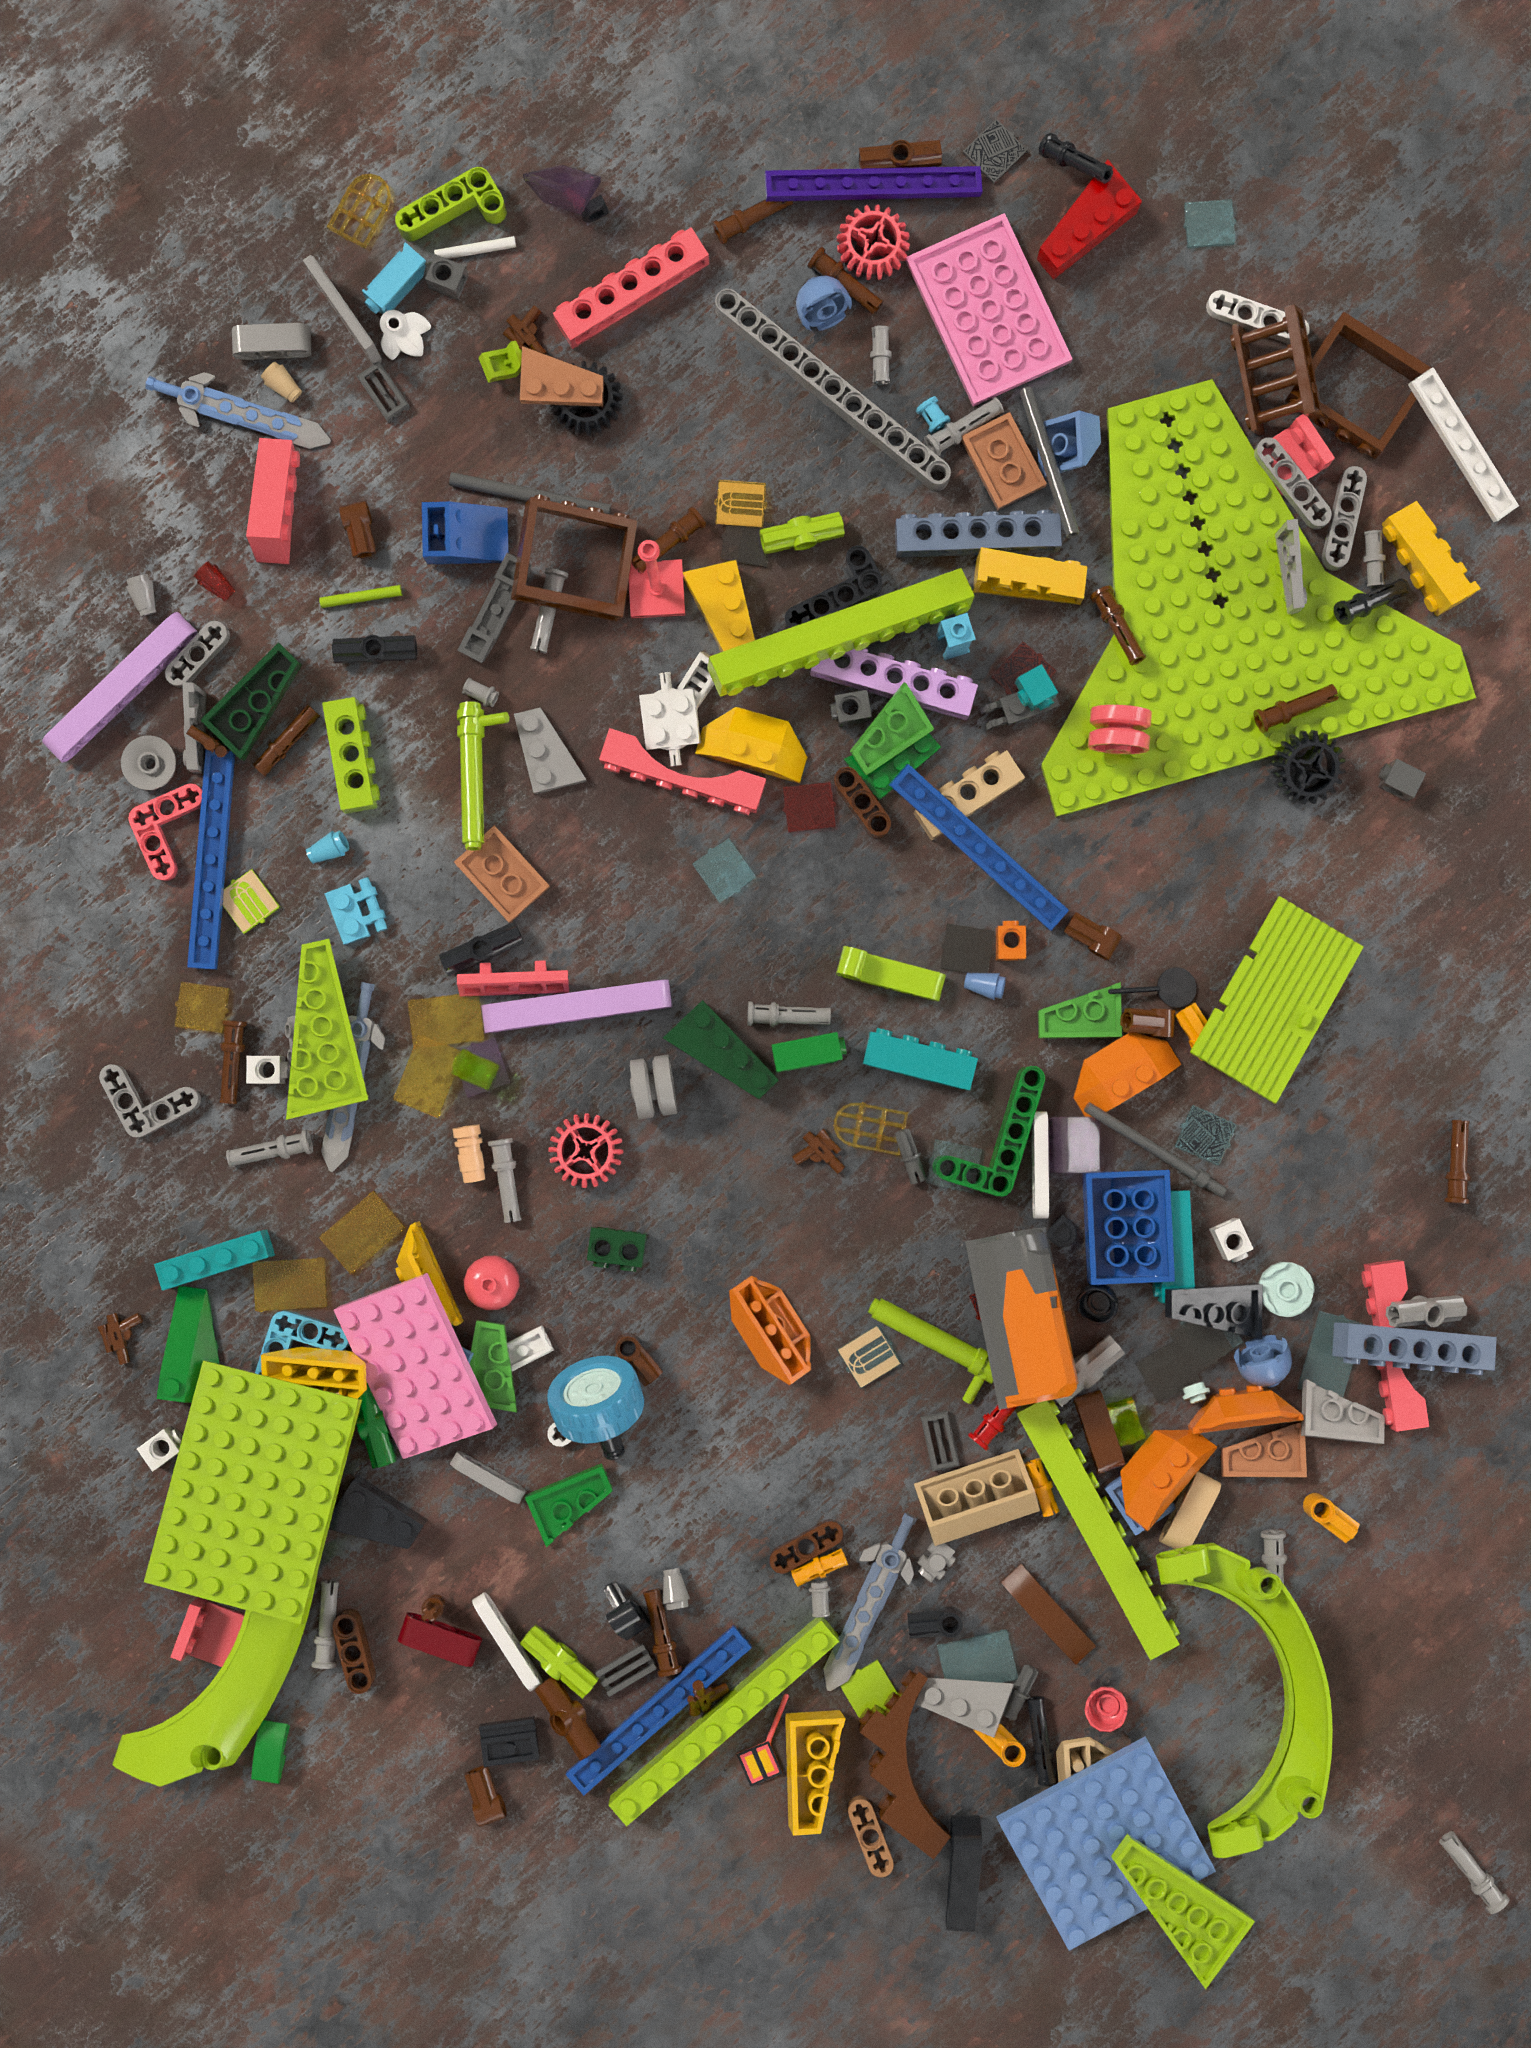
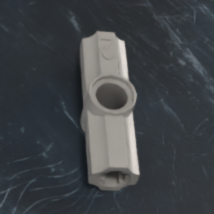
M1418 1295L1411 1300L1392 1302L1390 1306L1386 1307V1317L1389 1320V1325L1395 1328L1424 1324L1430 1327H1437L1442 1322L1460 1321L1462 1317L1467 1315V1306L1464 1303V1299L1458 1295L1434 1298Z
M1110 1335L1104 1337L1090 1351L1084 1352L1074 1359L1079 1383L1072 1396L1055 1399L1061 1407L1075 1397L1082 1389H1088L1104 1375L1103 1372L1125 1354Z

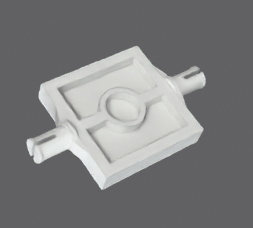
M671 672L659 673L661 690L653 694L639 695L646 750H669L670 766L682 765L680 749L687 745L701 743L695 689H674L671 684Z

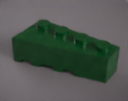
M703 1000L663 1037L664 1040L757 1099H760L779 1081Z

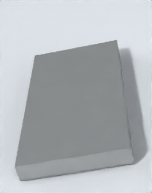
M309 255L303 262L314 282L372 365L378 361L381 363L382 359L373 341L316 259Z

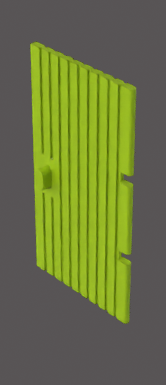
M1279 896L1249 947V950L1256 953L1255 958L1252 959L1247 955L1244 956L1219 1000L1221 1004L1226 1006L1224 1012L1217 1008L1213 1010L1190 1053L1276 1104L1364 946L1354 942L1349 937H1346L1344 934Z

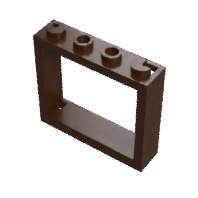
M1344 311L1312 358L1315 371L1339 334L1410 381L1415 380L1431 368ZM1294 385L1285 399L1287 403L1298 401V397H1301L1299 387ZM1411 391L1380 440L1321 402L1323 416L1313 419L1312 422L1321 428H1328L1334 432L1335 437L1340 441L1349 442L1356 446L1362 455L1366 453L1376 459L1383 452L1413 406L1416 397Z
M543 495L530 497L525 503L511 600L617 622L623 617L637 521L629 519V515L615 513L614 515L605 514L602 509L596 507L579 508L576 503L570 501L557 503L550 501L549 497ZM537 511L625 531L614 604L526 585Z

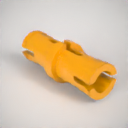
M1041 1458L1030 1460L1031 1463L1026 1462L1024 1465L1035 1490L1043 1517L1054 1515L1053 1512H1060V1509L1051 1490L1053 1488L1052 1481L1047 1479Z
M842 1548L826 1556L814 1557L813 1561L791 1570L797 1587L813 1579L825 1578L826 1574L847 1566L848 1562Z

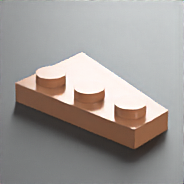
M522 346L521 404L603 406L604 378L602 375Z
M1301 1422L1222 1448V1477H1307L1305 1436H1301Z

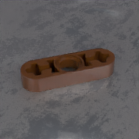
M833 1519L824 1520L776 1547L770 1554L771 1568L780 1574L787 1573L836 1546L843 1537L840 1523ZM825 1527L837 1528L838 1531L835 1532L836 1538L832 1540L829 1536L823 1538L821 1542L824 1545L819 1547L818 1540L813 1533L818 1532V1537L826 1533ZM803 1539H810L814 1543V1549L809 1554H804L798 1549V1544ZM793 1545L794 1552L800 1559L795 1561L793 1555L787 1559L786 1566L783 1567L781 1563L776 1565L777 1554L781 1553L782 1556L790 1554L791 1550L788 1547Z

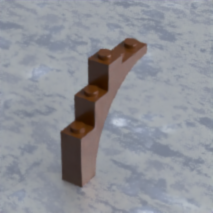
M917 1665L913 1671L909 1669L900 1682L902 1687L897 1694L892 1692L884 1703L885 1710L876 1704L872 1709L867 1707L861 1714L858 1722H860V1733L882 1749L881 1752L877 1750L869 1760L870 1776L892 1792L891 1795L887 1793L878 1805L880 1808V1819L932 1859H935L950 1839V1832L932 1814L919 1796L907 1764L906 1736L909 1718L916 1698L928 1679L926 1671Z

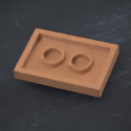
M1010 412L961 436L962 443L997 511L1046 487L1047 483Z
M495 825L484 834V844L481 850H466L454 861L509 923L516 919L550 888L547 882Z

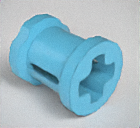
M936 396L924 401L916 410L918 415L922 414L928 423V430L931 434L944 428V424L951 420L940 409Z

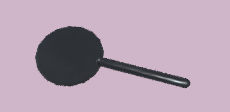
M1174 967L1167 969L1160 975L1157 986L1109 989L1108 993L1126 994L1157 991L1163 1003L1170 1007L1180 1008L1192 1002L1196 995L1197 986L1190 972L1183 968Z

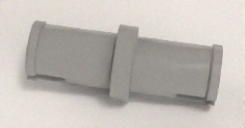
M888 326L872 327L873 351L870 352V359L873 360V384L876 385L890 383L889 359L892 358V353L889 351Z
M1382 530L1364 532L1366 556L1363 557V561L1367 564V587L1385 586L1383 562L1386 561V555L1383 554Z

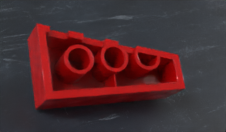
M1108 159L1105 164L1113 167L1111 180L1103 184L1093 178L1040 247L1037 261L1053 280L1135 216L1139 210L1142 200Z

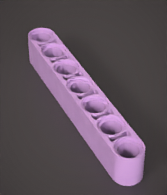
M179 612L171 614L44 736L42 743L62 763L70 760L156 678L198 632Z
M657 980L482 1005L481 1009L485 1033H494L672 1007L669 980Z

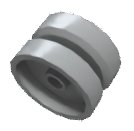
M669 1055L654 1057L652 1061L654 1074H650L648 1063L644 1058L630 1060V1086L639 1120L654 1117V1100H658L659 1109L663 1116L678 1114Z

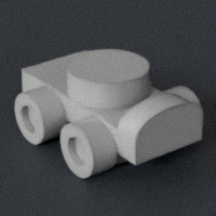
M932 1542L927 1549L932 1554L929 1557L923 1554L917 1562L921 1566L918 1572L930 1582L934 1578L940 1580L946 1572L943 1570L945 1564L951 1567L956 1560L952 1556L955 1553L954 1549L946 1543L935 1546Z

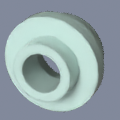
M1200 1382L1183 1388L1185 1395L1182 1397L1184 1401L1190 1400L1191 1404L1206 1400V1394L1210 1393V1390L1205 1387L1204 1382Z

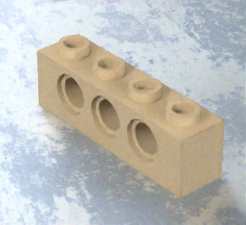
M1007 750L1002 754L999 751L994 752L984 759L987 764L979 769L976 766L971 767L962 774V780L956 784L952 780L942 786L939 791L966 817H969L1025 779ZM987 772L994 773L997 776V783L995 785L986 784L983 774ZM963 787H970L973 789L975 797L971 800H965L962 798L960 790ZM917 810L914 811L913 814L931 841L942 834Z

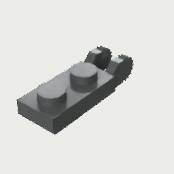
M1017 693L982 706L980 711L981 714H989L1000 708L1002 709L1004 717L993 719L985 724L987 730H992L1059 708L1060 704L1056 696L1053 699L1055 703L1042 711L1036 708L1031 711L1028 705L1025 707L1022 705Z

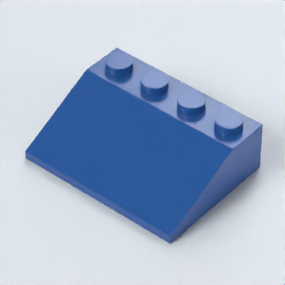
M1170 1170L1082 1172L1087 1283L1101 1285L1175 1282Z

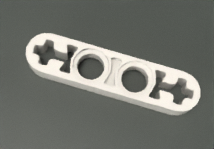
M1222 290L1212 293L1206 304L1207 312L1211 317L1232 325L1238 324L1249 331L1265 327L1263 320L1266 316H1273L1277 322L1282 321L1283 317H1286L1284 311ZM1218 299L1223 300L1221 310L1216 309ZM1234 303L1236 304V306L1232 311V315H1230L1228 313L1231 309V305ZM1241 307L1249 308L1252 312V318L1249 320L1241 319L1238 316V309ZM1305 320V325H1306V330H1307V335H1308L1310 328H1309V324H1308L1307 321ZM1286 332L1269 337L1286 344L1291 343L1289 333L1287 334Z
M1036 1111L1031 1126L1032 1211L1034 1219H1048L1047 1111Z
M486 1592L482 1593L472 1600L477 1613L524 1686L530 1692L543 1683L538 1670L519 1644L520 1642Z

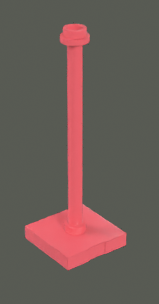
M652 540L643 541L638 547V555L646 563L647 569L644 573L640 574L638 569L636 570L631 563L629 573L631 619L685 616L682 559L657 562V558L660 555L658 544Z

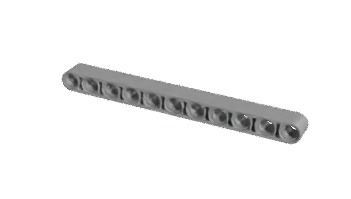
M723 289L718 292L715 299L716 313L725 324L932 491H941L947 486L951 470L943 459L736 291ZM730 301L734 303V307L724 309L721 307V304ZM746 318H751L755 321V324L748 327L743 325L742 321ZM767 335H772L777 340L774 343L768 344L762 339ZM787 352H793L798 357L795 360L789 361L783 356ZM808 369H814L819 374L814 378H809L804 373ZM829 386H835L839 389V393L830 395L825 389ZM850 403H856L861 409L857 412H851L846 406ZM870 420H877L882 426L878 429H872L867 423ZM891 437H898L903 443L900 446H893L888 440ZM912 454H919L923 457L924 461L918 464L913 463L909 457ZM933 471H940L944 474L945 478L936 481L931 477V473Z

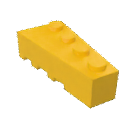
M1417 501L1389 516L1382 523L1385 538L1395 546L1398 560L1402 565H1406L1411 573V582L1417 589L1420 588L1425 597L1424 603L1430 612H1434L1436 617L1462 603L1481 589L1476 581L1470 584L1464 575L1467 569L1462 562L1456 563L1451 558V547L1446 540L1438 539L1435 536L1437 528Z
M981 547L976 559L973 592L1080 605L1084 599L1087 566L1081 565L1078 561L1068 560L1061 562L1046 557L1039 558Z
M736 560L683 572V579L721 652L755 641Z
M840 1710L785 1713L788 1826L793 1836L821 1834L845 1716Z

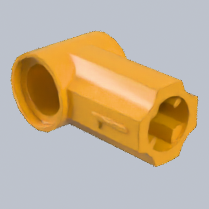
M1196 1003L1187 1006L1175 1014V1018L1190 1039L1188 1042L1191 1048L1207 1023L1206 1018Z
M1312 1493L1304 1499V1512L1344 1543L1353 1539L1357 1534L1360 1524L1323 1495ZM1323 1502V1510L1320 1513L1315 1514V1506L1318 1503Z
M1001 1723L994 1738L973 1729L1006 1765L1017 1767L1024 1762L1026 1757L1024 1747ZM1011 1745H1015L1019 1749L1018 1755L1013 1759L1005 1757V1750Z

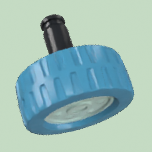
M596 1356L578 1361L556 1376L547 1394V1402L552 1418L561 1435L577 1443L599 1442L604 1457L608 1460H617L624 1455L625 1447L622 1444L620 1434L628 1430L638 1420L644 1408L642 1388L637 1374L630 1363L615 1356Z

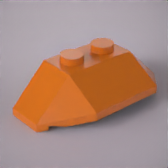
M1129 1032L1083 1060L1073 1099L1086 1120L1090 1121L1094 1117L1084 1112V1108L1089 1102L1107 1112L1161 1080L1178 1068L1181 1063L1167 1041Z
M750 1276L729 1290L731 1321L760 1367L788 1385L793 1384L811 1370L810 1334L781 1288Z
M1250 1384L1246 1385L1247 1390L1236 1391L1235 1387L1220 1388L1217 1394H1211L1188 1424V1430L1193 1434L1302 1421L1304 1418L1303 1414L1272 1390Z
M1155 1430L1120 1471L1126 1515L1146 1531H1149L1215 1452L1217 1446L1200 1433L1193 1434L1190 1430Z

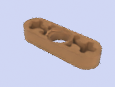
M862 1795L855 1796L848 1804L849 1818L871 1873L877 1877H886L892 1872L894 1867L889 1846L871 1801ZM857 1804H861L862 1807H868L865 1809L867 1822L862 1824L860 1814L853 1813L856 1811ZM868 1829H874L878 1832L879 1837L876 1842L867 1843L863 1840V1833ZM878 1848L881 1858L883 1860L888 1859L885 1862L884 1868H880L879 1865L874 1866L877 1863L874 1851Z

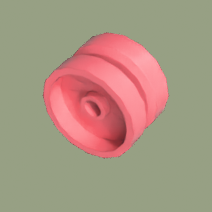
M1099 705L1092 707L1090 711V724L1099 729L1089 733L1088 748L1112 754H1141L1148 752L1150 736L1142 730H1146L1151 726L1152 711L1143 707L1129 705Z

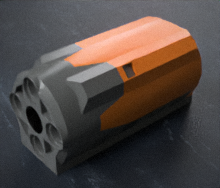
M1046 1227L1013 1231L965 1241L999 1410L1072 1396L1079 1382Z

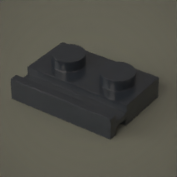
M535 1716L479 1725L484 1767L538 1760L540 1758Z

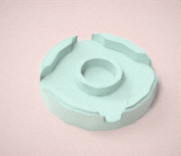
M1279 1262L1271 1265L1262 1273L1258 1283L1263 1284L1262 1304L1268 1311L1278 1316L1293 1317L1301 1314L1310 1306L1314 1293V1283L1311 1275L1303 1267L1292 1262Z

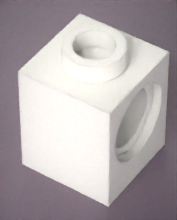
M247 1056V1084H285V1078H289L290 1066L288 1062H285V1056ZM271 1062L274 1065L275 1072L271 1077L267 1078L263 1073V1067L266 1063Z
M1232 1218L1209 1229L1222 1258L1229 1261L1232 1259L1233 1263L1248 1257L1247 1252L1253 1250L1245 1229L1238 1218ZM1231 1234H1235L1238 1237V1245L1234 1249H1229L1226 1244V1240Z
M169 1426L142 1444L137 1450L153 1472L178 1455L183 1435L176 1428L173 1430ZM160 1440H164L169 1444L168 1454L160 1451L158 1446Z

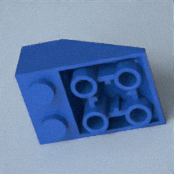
M422 502V546L424 560L427 564L502 563L506 553H509L508 508L458 502Z

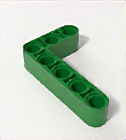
M1025 1066L1018 1071L989 1167L953 1156L941 1155L933 1162L932 1169L934 1174L940 1179L995 1196L1003 1197L1008 1195L1014 1186L1045 1083L1044 1072L1037 1066ZM1030 1070L1037 1077L1035 1084L1032 1086L1027 1085L1024 1080L1025 1074ZM1020 1097H1025L1028 1100L1029 1107L1025 1112H1020L1017 1109L1016 1104ZM1014 1123L1018 1124L1021 1129L1020 1135L1015 1139L1011 1138L1008 1132L1009 1127ZM1008 1149L1013 1154V1160L1010 1164L1004 1165L1000 1157L1002 1152ZM945 1160H950L953 1165V1170L949 1175H943L940 1171V1165ZM971 1168H976L979 1172V1178L975 1183H969L966 1178V1174ZM998 1176H1002L1005 1180V1186L1001 1191H995L992 1185L993 1180Z

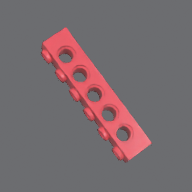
M692 227L686 231L680 230L667 243L653 246L646 256L629 261L625 265V269L605 276L599 285L594 288L588 287L580 292L578 298L571 302L565 301L556 308V311L553 312L555 323L571 348L574 349L708 266L709 254ZM673 254L683 256L678 262H673L669 259ZM651 268L660 270L656 276H649L646 272ZM628 282L637 284L633 290H626L623 287ZM606 296H610L614 299V301L608 305L602 304L600 302L601 299ZM584 310L591 313L586 319L577 317Z

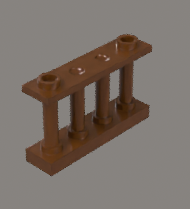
M1295 304L1284 307L1286 317H1283L1280 322L1247 333L1245 328L1240 325H1232L1233 334L1230 336L1234 351H1237L1248 413L1245 414V421L1248 429L1259 436L1265 434L1263 423L1297 412L1304 413L1305 416L1312 420L1323 416L1303 310ZM1282 332L1289 333L1291 343L1288 344L1287 348L1251 359L1249 343ZM1289 358L1294 360L1296 370L1291 375L1256 385L1253 370ZM1293 385L1299 387L1301 397H1298V401L1261 412L1258 396Z

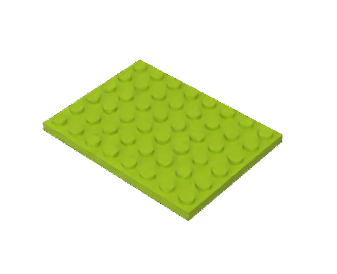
M203 1361L144 1582L292 1623L304 1624L362 1400Z

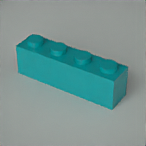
M880 1028L876 1029V1033H869L862 1061L863 1065L970 1091L978 1058L972 1057V1051L957 1048L955 1053L945 1050L946 1045L930 1041L929 1046L919 1044V1038L909 1035H903L902 1039L892 1037V1031Z
M1171 1190L1175 1282L1152 1283L1153 1295L1158 1297V1301L1161 1303H1165V1289L1195 1287L1189 1190Z
M266 1229L156 1263L154 1266L161 1290L163 1291L275 1256L268 1230Z

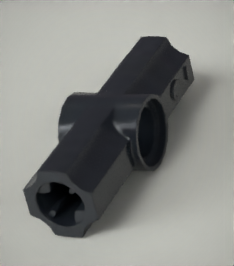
M368 635L363 638L333 639L332 655L335 664L362 662L381 664L386 661L417 660L418 655L415 635L386 637ZM373 644L381 645V651L377 655H369V648Z
M514 921L482 936H476L469 942L439 954L444 970L448 977L520 946L524 944V941ZM480 942H486L489 948L487 954L481 957L477 956L475 953L476 945Z

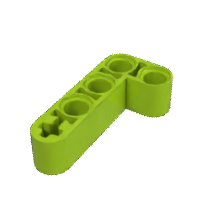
M474 167L400 209L395 216V222L403 239L416 241L476 206L484 219L491 224L501 223L506 217L507 210L503 197L488 171L482 167ZM477 181L486 182L483 187H474ZM455 194L463 195L458 201L450 200ZM495 203L499 205L494 211L487 210L490 204ZM436 207L439 209L436 214H427L430 208ZM410 222L412 226L408 227L406 223Z
M843 946L836 975L937 1002L940 1001L946 977L945 974L867 954L868 952L861 949Z

